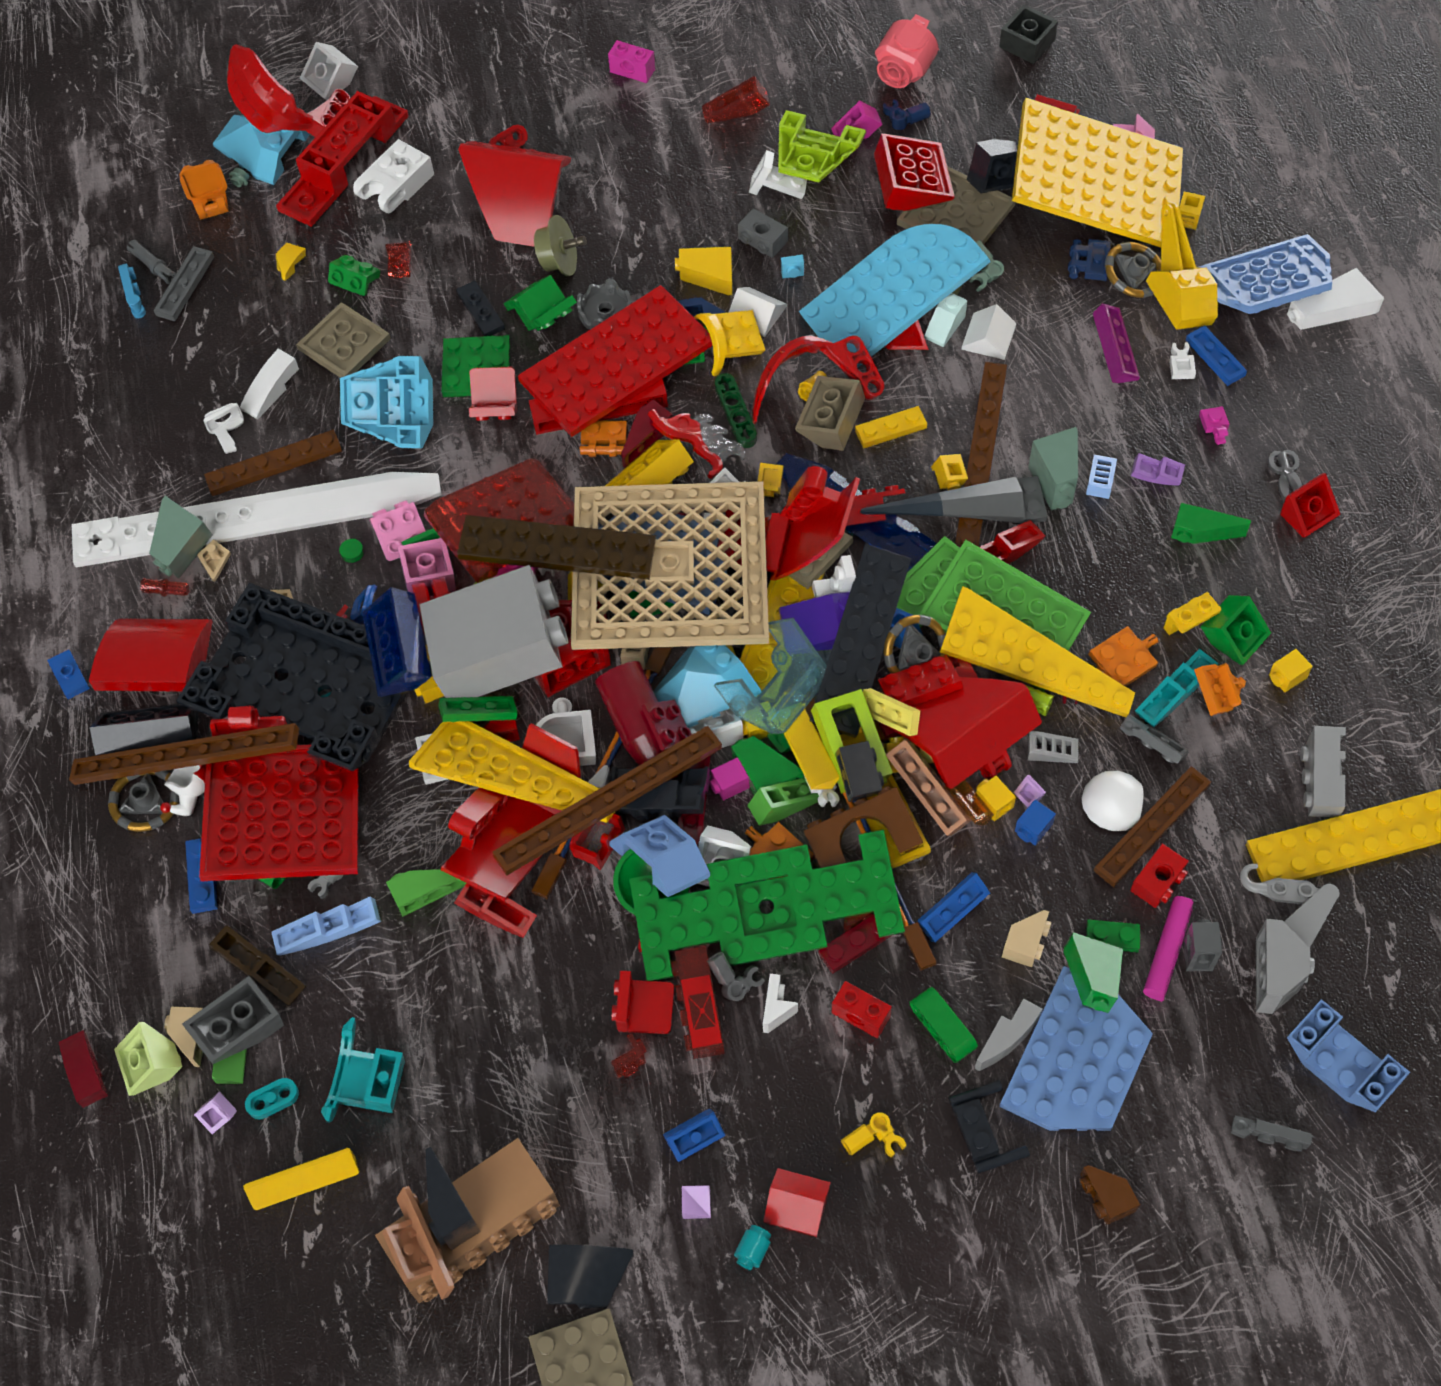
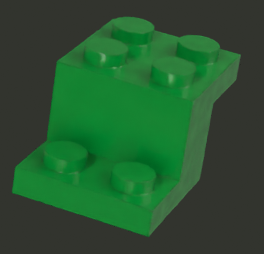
M549 275L535 281L503 304L508 311L516 310L528 331L533 329L540 331L554 324V319L570 313L573 310L571 306L577 302L573 295L564 297L552 276Z

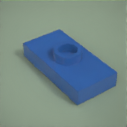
M69 649L47 660L68 700L90 689Z

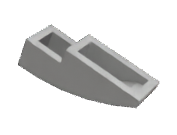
M1023 999L1012 1020L1001 1016L977 1059L975 1069L981 1071L995 1064L1020 1045L1039 1020L1042 1008Z

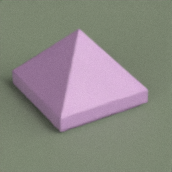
M1027 775L1013 793L1028 808L1035 799L1039 802L1046 792L1030 775Z

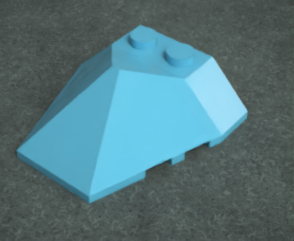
M233 115L213 142V146L229 159H234L241 168L247 169L254 178L274 185L284 172L281 161L282 156L295 138L306 141L310 134L306 131L291 130L264 133L253 126L244 115Z
M397 356L387 362L376 364L371 368L363 369L340 378L341 424L373 435L382 441L385 440L393 443L400 448H423L433 426V379L421 356Z
M725 645L689 647L653 692L658 702L675 700L687 727L690 728L699 724V720L709 716H713V718L720 716L721 711L731 707L737 709L744 706L762 691L743 663Z

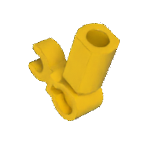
M884 1113L874 1114L867 1126L863 1124L841 1139L842 1145L850 1155L855 1154L872 1142L874 1135L877 1136L879 1141L885 1143V1152L890 1157L895 1155L891 1148L892 1143L899 1144L902 1150L906 1147L905 1140L893 1133L895 1130L890 1124L889 1117Z

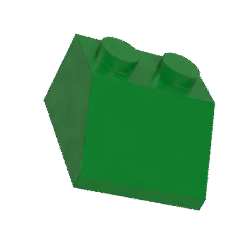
M1229 595L1220 604L1221 612L1206 620L1201 625V629L1212 646L1238 664L1244 665L1271 634V631L1250 596Z

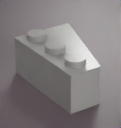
M1314 726L1305 746L1301 747L1300 759L1305 763V769L1302 771V783L1306 784L1307 791L1304 793L1303 803L1304 807H1308V816L1334 818L1340 816L1345 808V775H1342L1341 760H1345L1346 751H1340V741L1346 735V727Z

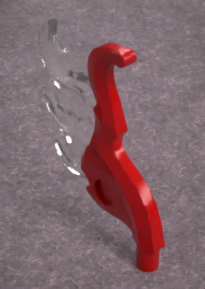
M655 409L648 412V416L653 421L652 425L660 433L673 440L679 439L680 441L691 443L693 451L712 465L713 470L709 471L707 475L709 479L715 477L722 470L723 462L727 457L739 455L741 460L745 459L746 453L743 446L736 441L728 440L722 436V434H728L726 428L707 423L713 421V417L710 415L700 414L691 419L689 413H683L670 419L660 417Z

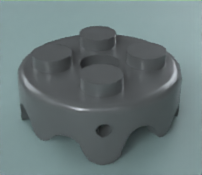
M610 278L602 285H589L584 295L579 293L577 296L579 319L589 330L632 304L629 291L620 289L617 282ZM603 308L611 309L606 313L600 311Z

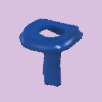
M375 584L367 585L354 601L351 619L362 625L371 617L394 627L397 618L371 608L377 586Z

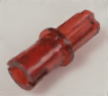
M143 578L140 590H142V593L161 594L163 597H166L167 594L185 596L189 594V584L171 582L167 578L162 580Z

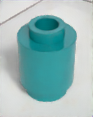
M751 1225L749 1230H745L734 1253V1256L738 1259L737 1264L748 1270H752L753 1267L759 1268L771 1242L769 1239L771 1234L756 1225Z

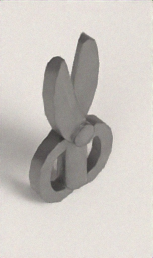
M1291 450L1272 452L1268 459V466L1274 473L1281 474L1278 488L1281 497L1286 499L1287 495H1289V484L1293 491L1302 486L1300 478L1295 473L1299 467V458ZM1275 457H1278L1280 467L1275 465ZM1287 457H1290L1292 459V467H1290Z

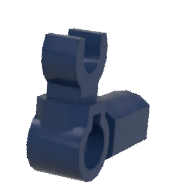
M895 99L893 100L892 107L883 103V113L889 116L892 128L895 130H903L907 127V123L913 124L931 116L930 107L926 102L910 107L906 111L898 107V101Z

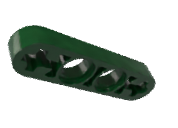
M727 373L720 374L715 379V390L735 439L742 448H751L757 442V432L734 377ZM722 383L728 385L729 391L726 392L725 386ZM733 398L738 400V403L729 405L726 401ZM736 416L745 417V421L741 423L735 422L733 419ZM744 429H746L747 436L750 437L749 439L743 436Z

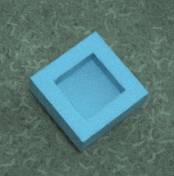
M803 255L781 258L782 279L804 276Z

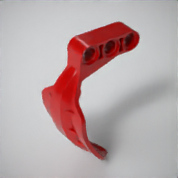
M237 44L230 50L227 74L229 93L240 112L261 132L271 133L280 130L306 131L316 137L350 100V96L346 91L335 89L326 102L313 111L305 113L304 110L297 108L293 94L278 83L253 50Z
M852 335L832 343L815 336H802L782 346L769 360L760 376L753 403V423H757L762 399L776 369L788 360L807 352L815 354L821 351L850 379L860 380L866 400L876 399L883 392L885 385L861 338ZM848 343L856 347L855 353L847 349ZM857 364H864L866 366L867 372H860L857 368ZM869 383L876 386L877 393H872L868 390L867 386Z

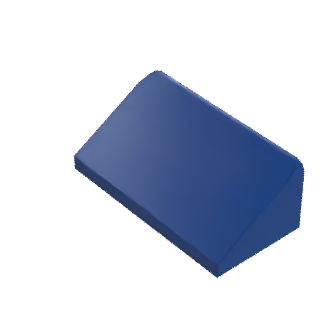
M711 1109L703 1111L663 1134L677 1162L726 1136L715 1113Z

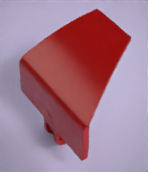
M476 141L461 143L458 150L494 239L534 247V234L536 230L547 227L549 219L553 216L562 167L567 166L571 162V157L538 152L535 149H521L517 146L507 147Z
M960 677L963 689L913 706V708L920 710L917 735L908 736L894 728L887 727L910 740L932 757L937 771L947 788L953 789L977 770L980 771L985 779L990 780L1003 770L1007 771L1012 767L1006 749L1042 723L1031 693L1026 685L1005 680Z

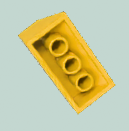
M679 439L657 440L605 486L672 484V480L677 476L685 474L689 470L688 466L694 461Z

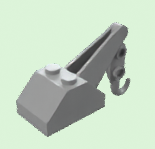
M1249 864L1240 873V881L1248 891L1260 893L1276 902L1303 904L1285 921L1266 919L1256 937V1012L1273 1014L1297 994L1303 984L1308 982L1309 975L1313 974L1315 960L1310 957V947L1340 893L1339 889L1333 884H1326L1321 888H1316L1311 882L1303 880L1274 878L1262 883L1252 882L1248 878V873L1252 869H1257L1258 864Z

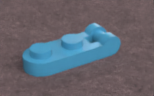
M127 263L119 265V273L127 303L131 308L133 316L135 318H142L145 316L146 311L143 305H141L139 298L141 293L138 284L133 281L137 279L134 268L128 267Z

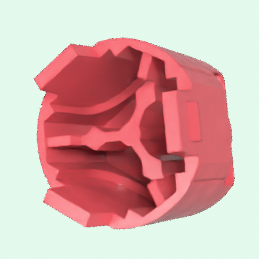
M915 14L911 21L902 19L891 25L875 51L879 63L877 73L884 83L894 88H904L925 75L939 50L936 38L927 29L929 20Z

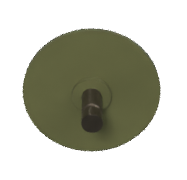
M554 215L549 219L547 227L537 229L534 234L536 256L545 271L550 272L559 269L565 276L573 275L577 264L576 247L587 244L585 236L574 238L566 221L561 216Z

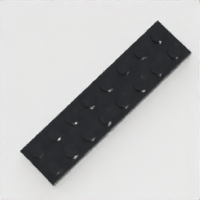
M865 544L855 574L856 578L853 581L815 703L862 689V692L863 689H872L884 650L885 640L893 621L911 558ZM854 707L832 714L839 733L854 738L857 737L860 722ZM811 714L810 722L816 725L813 715Z

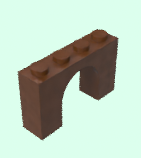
M890 786L883 788L881 792L877 793L876 797L870 800L867 797L857 800L853 803L854 807L845 811L844 808L834 811L830 814L831 818L822 822L821 819L809 823L807 825L808 829L804 830L805 836L821 868L847 863L841 849L842 836L848 826L861 819H872L883 824L889 831L900 856L924 845L897 787L891 789Z

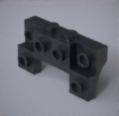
M612 767L610 782L632 769ZM704 767V769L688 768L683 771L681 784L678 780H668L615 811L614 814H631L638 820H648L649 817L659 818L663 815L673 820V817H682V814H703L705 794H708L710 769L709 767Z

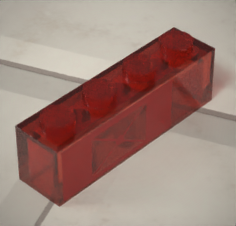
M706 946L675 951L676 961H671L673 976H679L680 985L675 986L677 999L684 1003L685 1010L679 1011L682 1026H687L689 1035H684L686 1051H692L693 1059L725 1054L710 967L707 962Z

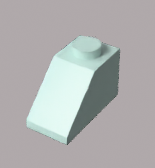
M953 293L943 299L935 309L924 338L944 347L966 316L967 300Z

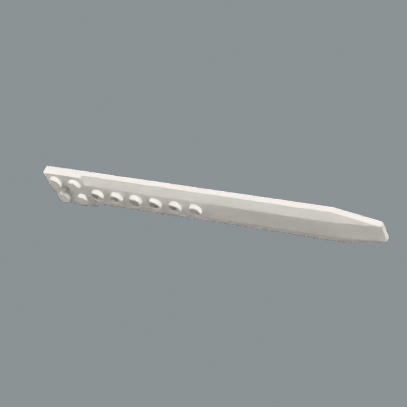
M388 472L183 508L203 521L213 534L205 544L208 545L213 539L218 543L373 517L372 513L386 509V512L394 510V505L407 500L408 504L414 502L416 506L442 494L438 473ZM159 512L72 524L73 563L75 567L150 555L149 551ZM102 539L98 542V545L93 544L94 540Z

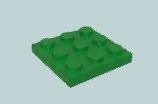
M509 335L443 338L442 396H471L470 370L472 368L510 367Z

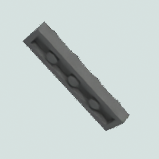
M193 246L155 307L154 313L156 316L176 321L214 259L212 251Z

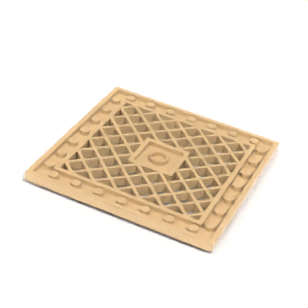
M763 481L575 487V527L599 529L600 523L604 526L602 528L604 530L621 531L617 526L623 522L627 527L622 532L635 531L636 533L653 535L658 530L663 536L658 540L656 539L650 580L614 576L608 580L604 575L573 572L572 650L769 644ZM728 509L735 513L730 518L723 514ZM704 510L710 513L706 519L699 515ZM657 511L663 515L659 520L652 517ZM680 511L687 514L682 520L675 516ZM633 512L639 515L635 521L629 518ZM612 513L616 517L609 522L605 517ZM740 518H741V527H739V526L735 523V522H737ZM716 519L723 523L718 528L711 524ZM669 520L675 524L670 530L664 526ZM692 520L699 523L694 529L687 525ZM645 521L651 524L647 530L640 527ZM728 528L735 532L731 537L724 534ZM681 529L687 533L682 539L676 535ZM704 529L711 533L706 538L700 535ZM717 538L723 542L718 548L712 544ZM740 538H741V546L736 543V541L739 540ZM693 539L699 542V544L695 548L693 541H691ZM729 547L735 551L730 557L724 553ZM705 548L712 552L706 558L700 554ZM741 557H742V566L739 565V564L736 562V561H737L739 558H741ZM694 558H695L698 562H700V563H699L697 566H695V567H694ZM716 558L723 561L719 567L712 563ZM729 567L736 571L731 577L724 572ZM705 568L712 572L707 577L700 573ZM717 577L724 581L719 587L712 583ZM741 577L743 580V586L736 582ZM694 578L700 582L696 587H692L694 585ZM621 580L628 584L622 590L615 586ZM644 580H645L646 587H647L646 589H644L642 586L639 585V584H641ZM598 581H599L601 584H603V586H602L601 588H599V589H598ZM730 586L737 591L731 597L725 593ZM706 587L712 591L707 597L700 593ZM681 588L688 592L683 598L676 594ZM657 589L664 593L658 599L652 595ZM609 590L615 594L610 600L603 596ZM632 590L639 593L635 599L628 596ZM742 596L743 606L737 602ZM694 597L701 602L695 608L688 603ZM718 597L725 601L720 607L713 603ZM671 598L676 604L668 608L664 603ZM645 599L652 603L646 609L639 605ZM597 600H598L601 604H603V606L600 607L598 610H597ZM621 600L627 604L622 610L615 606ZM706 607L713 612L707 618L700 613ZM730 607L738 611L732 617L725 612ZM682 608L688 612L683 618L676 614ZM634 609L639 615L632 620L627 615ZM657 609L664 613L658 619L652 615ZM610 610L615 615L608 621L603 615Z

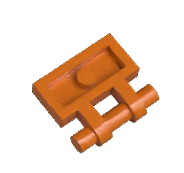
M596 421L582 430L581 445L589 446H580V455H589V457H596L597 455L617 457V455H621L624 446L617 445H625L627 440V421Z

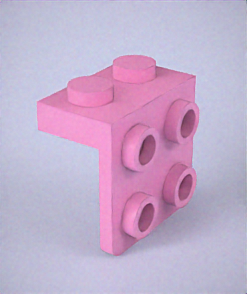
M407 500L394 505V510L386 512V509L372 513L373 518L369 519L388 561L400 558L398 546H402V541L425 532L414 502L409 504Z

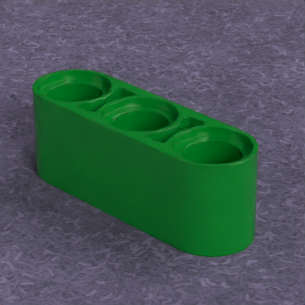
M933 987L928 988L909 1002L915 1015L954 1063H957L978 1048L975 1038Z

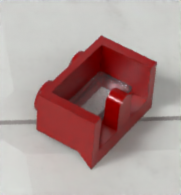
M613 814L607 823L598 821L573 836L569 846L573 856L593 864L601 870L613 851V848L609 846V841L620 836L625 831L621 817Z

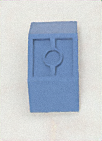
M666 815L625 832L609 841V846L621 856L631 849L652 867L653 885L667 897L710 877V872L695 840Z
M1321 999L1290 1033L1287 1039L1301 1063L1344 1100L1376 1112L1410 1072L1389 1054L1381 1060L1339 1025L1343 1017Z

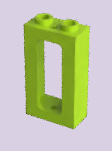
M862 689L815 703L811 709L823 745L839 774L837 783L841 794L846 791L835 753L839 747L844 746L834 722L833 713L854 707L865 739L869 741L870 748L873 747L877 756V762H875L877 772H881L884 784L887 783V779L893 773Z

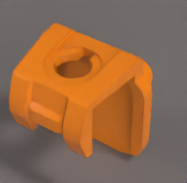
M206 160L203 164L196 166L187 165L182 168L179 174L181 185L187 199L192 200L200 220L229 212L226 194L227 183L221 166L213 160Z

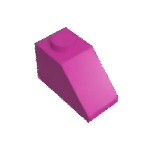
M859 101L831 130L835 136L840 137L846 125L865 129L866 134L863 139H866L882 125V122L875 108Z

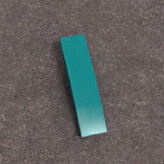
M1198 649L1186 663L1183 662L1170 677L1167 676L1135 710V713L1152 727L1157 726L1200 686L1194 669L1206 665H1218L1219 663L1201 649Z

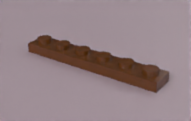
M333 429L208 472L204 476L211 495L215 496L342 452V449Z
M1191 766L1095 866L1094 872L1112 887H1115L1210 786L1211 781Z

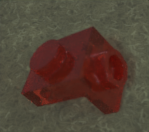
M632 1033L627 1035L628 1043L632 1050L611 1061L617 1078L623 1075L624 1077L631 1076L638 1070L639 1066L646 1063L644 1054L647 1050L641 1039L635 1040Z

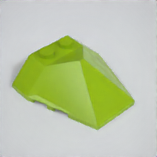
M786 110L779 123L778 172L820 182L860 146L866 130L846 125L840 137L806 129V115Z

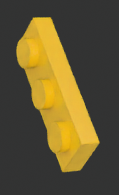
M919 406L857 425L855 426V432L864 449L926 429L927 421Z

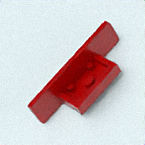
M898 485L884 487L885 492L876 493L875 489L862 490V495L855 496L846 526L886 520L885 514H861L860 511L862 508L884 504L883 497L905 494V489H899Z

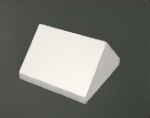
M750 287L737 288L729 312L753 310L760 335L765 337L783 313L787 304Z
M997 304L973 313L962 350L1005 360L1016 328V322Z
M731 708L721 711L720 716L715 718L709 716L699 720V724L689 728L692 735L709 726L722 743V748L735 744L743 738L742 720Z

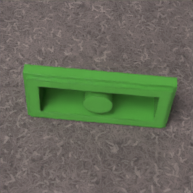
M247 1049L213 1064L212 1079L216 1084H243Z

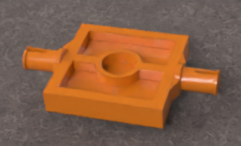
M1127 626L1091 649L1088 655L1096 663L1098 670L1126 687L1157 666L1158 662L1149 652L1148 648L1158 643V638H1154L1156 635L1151 634L1142 641Z
M779 822L763 835L755 830L753 826H750L749 830L747 829L745 832L755 842L754 846L750 849L749 856L804 845ZM808 849L810 861L812 862L815 859V855Z

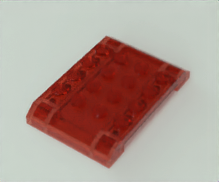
M530 458L435 500L425 509L423 516L458 558L457 552L466 515L574 526L575 504L539 460ZM458 559L477 583L496 576L499 569L508 565Z

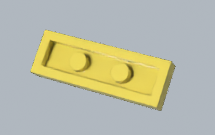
M871 688L863 689V695L872 719L908 736L917 735L920 710Z

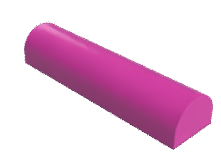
M1176 896L1172 900L1143 993L1149 998L1161 1002L1165 999L1193 911V899Z

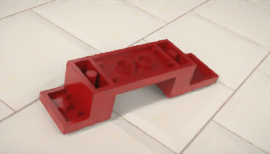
M357 91L296 158L301 178L277 203V210L312 227L349 185L344 166L370 137L386 143L409 117L408 110L377 96L370 97Z

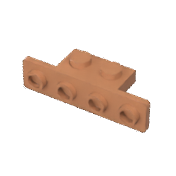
M409 1186L403 1187L397 1197V1202L406 1221L386 1227L382 1234L404 1284L431 1275L441 1299H445L454 1289L453 1274L446 1268L443 1262L442 1250L433 1240L428 1220L423 1218L419 1209L418 1197L412 1193Z

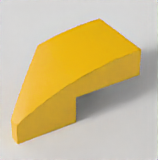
M286 243L276 253L277 270L281 272L282 280L286 281L295 273V265L306 256V248Z

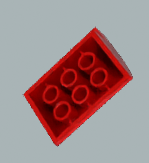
M115 620L100 642L92 665L89 683L95 691H182L200 661L206 662L212 620Z

